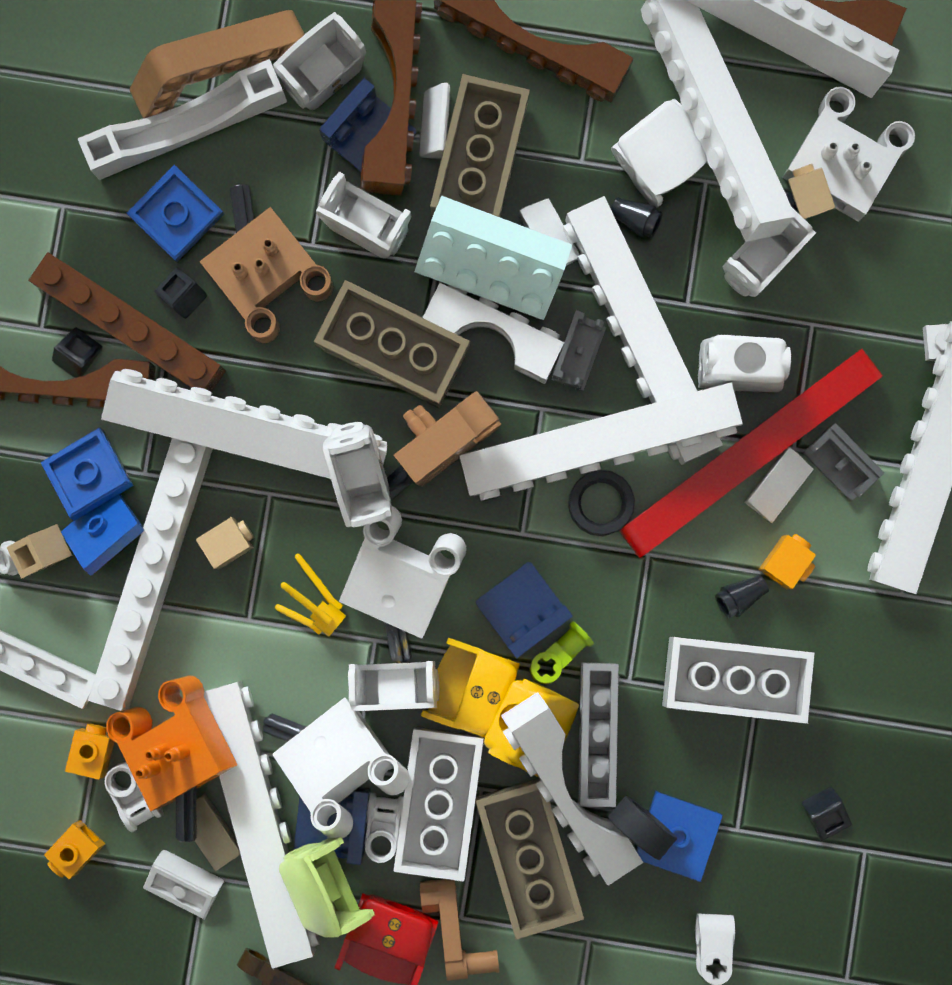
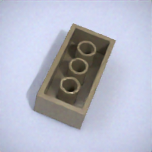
M462 74L430 205L431 216L434 215L441 196L501 218L529 102V89Z
M346 280L314 340L318 349L438 408L441 407L470 348L469 340Z
M540 778L480 795L475 799L516 940L584 920L557 824L551 810L550 801L546 802L535 785L541 781Z

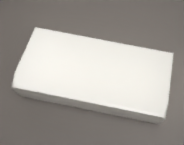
M441 83L426 90L424 93L419 152L422 158L442 159L448 131L450 85L448 83Z
M549 198L519 210V217L526 228L569 243L563 230V223ZM571 244L572 248L566 266L578 260L577 256L580 255L574 244Z
M788 447L744 503L767 521L773 523L814 469L792 448Z
M162 850L153 863L143 888L205 920L224 880L167 850Z

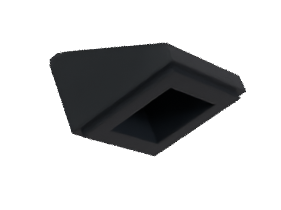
M178 267L154 291L185 319L207 297V293Z
M75 327L54 347L52 361L74 378L82 377L101 352L103 346Z
M831 787L802 802L821 841L852 825L842 799Z

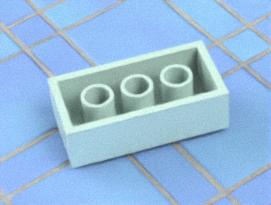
M441 196L414 272L544 320L565 270L572 245Z

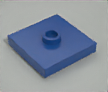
M173 165L127 212V215L178 262L224 215V212L184 173Z
M101 427L41 462L69 518L73 521L134 486Z
M119 494L70 523L61 533L82 568L91 576L144 531V528L122 495Z
M655 791L649 812L662 822L677 837V840L661 860L653 858L638 846L636 852L645 863L701 882L723 815Z

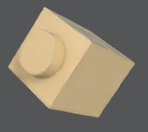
M809 164L793 170L794 177L787 180L798 213L804 219L835 208L821 167L814 170L813 164Z
M230 517L196 539L212 567L217 570L254 548L250 543L254 536L244 520L238 523L233 517Z
M57 524L28 535L7 546V550L21 579L72 556Z

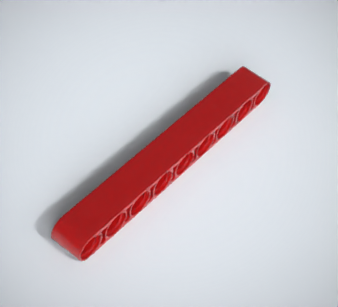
M863 349L859 350L619 530L620 534L636 555L641 558L883 376L865 351Z

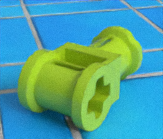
M574 621L569 624L570 629L545 652L536 655L532 660L530 674L538 683L550 684L557 680L561 675L562 669L586 646L591 647L594 644L586 632ZM539 660L545 663L551 660L554 663V666L551 668L554 673L552 677L548 674L541 677L537 671L540 669V665L537 662Z

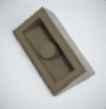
M205 793L196 799L197 838L195 842L213 869L217 871L241 854L235 835Z

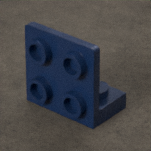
M363 78L320 127L319 131L322 140L361 172L365 146L378 134L388 119L391 108L376 96L375 86L366 78ZM408 123V131H414L415 137L417 134L416 129Z
M527 562L476 600L478 608L516 659L573 617L531 562Z
M357 788L338 803L353 818L351 832L342 838L344 843L334 850L337 858H347V864L361 865L364 858L367 829L366 819L371 789ZM299 797L294 850L307 844L320 843L329 839V837L313 826L311 812L301 797ZM337 813L332 814L328 818L327 826L335 822Z

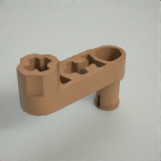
M455 880L421 881L422 913L440 912L447 981L468 979V975L500 973L497 950L466 954V950H462Z

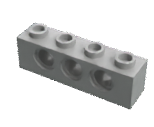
M581 663L578 803L580 806L616 807L619 664Z

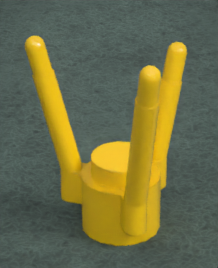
M296 554L295 559L329 605L322 601L317 607L296 589L283 582L281 583V588L312 612L311 619L280 604L275 606V610L311 628L318 635L323 632L329 637L346 617L340 611L343 605L332 596L300 554Z

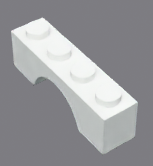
M439 283L423 316L424 319L457 335L476 327L496 330L509 341L515 357L514 370L541 383H546L564 345V342L559 340L560 335L546 327L537 330L528 325L529 320L514 312H511L508 316L498 311V305L486 298L480 297L479 301L467 296V291Z

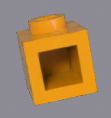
M794 534L792 537L784 535L779 539L758 570L786 590L793 589L799 580L804 582L812 573L815 565L811 562L816 554L809 550L812 545L799 535Z
M87 724L86 729L75 730L65 772L98 780L106 777L115 743L108 736L106 727Z
M79 820L68 828L44 856L49 860L47 863L49 868L56 875L62 878L66 876L68 879H71L83 869L105 843L86 824Z

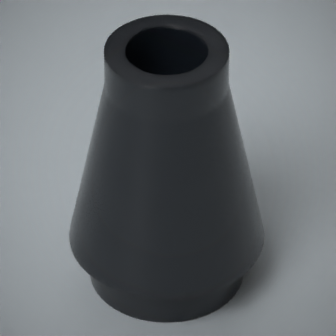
M619 197L615 199L611 207L615 219L642 238L644 236L652 238L655 235L663 216L662 212L656 210V206L623 200Z
M758 574L752 578L721 587V592L715 595V599L720 610L727 618L730 619L733 616L740 617L756 601L769 592V587L765 579Z

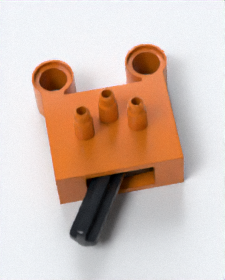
M188 675L164 682L160 686L158 699L161 706L168 712H174L175 715L151 729V715L143 707H134L114 713L108 718L106 723L108 736L118 744L150 811L176 801V838L179 842H192L197 838L196 789L238 765L204 698L203 684L195 676Z

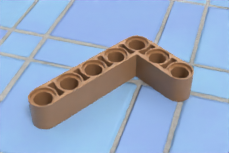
M286 10L166 43L154 48L146 55L129 91L143 119L171 110L186 85L245 69L268 59L270 61L279 59L305 34L293 10Z

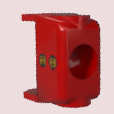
M362 893L358 904L359 909H373L375 915L366 923L347 933L334 969L340 971L343 961L359 971L381 980L405 985H418L439 921L426 913L386 898Z

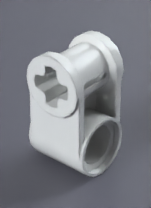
M127 762L119 763L108 771L104 783L106 790L116 805L122 822L130 832L136 831L138 825L154 816L157 818L163 816L162 807L150 811ZM118 771H125L130 775V787L122 788L116 783L115 777ZM143 807H146L144 810H142V811H140V812H138V813H135V811H137V810H139V809H141V808H143Z
M370 792L366 819L365 852L374 862L384 863L395 855L404 796L392 799L377 797L376 793ZM378 808L393 810L394 812L380 811L378 810ZM377 836H384L391 843V850L385 855L376 854L372 849V840Z
M697 914L695 925L697 971L708 983L722 985L729 980L732 974L735 940L734 916ZM716 958L722 966L721 968H716L715 974H712L706 966L712 965L713 959Z

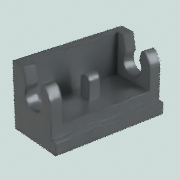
M576 310L555 367L552 381L584 391L606 330L604 321L597 319V321L591 320L586 317L585 313Z
M836 423L829 426L802 452L850 502L856 497H860L884 474L876 463Z

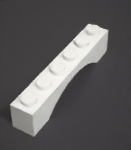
M268 59L237 72L213 90L179 107L144 119L109 125L78 138L90 170L101 180L284 104L287 100L271 61Z
M535 693L501 715L508 727L503 731V734L514 750L521 747L525 755L519 758L530 776L537 773L541 779L535 785L546 802L553 799L557 806L551 810L563 828L568 824L571 827L572 832L567 834L578 853L583 850L586 851L588 856L582 860L593 877L600 874L606 884L610 885L642 864L643 861L629 838L609 819L585 810L571 799L566 789L562 772V749L565 733L539 693Z

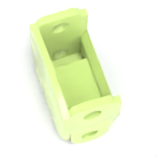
M342 837L329 838L320 843L299 847L283 857L284 861L279 865L280 875L303 927L323 937H339L349 933L369 921L375 915L373 909H359L334 850L344 843Z

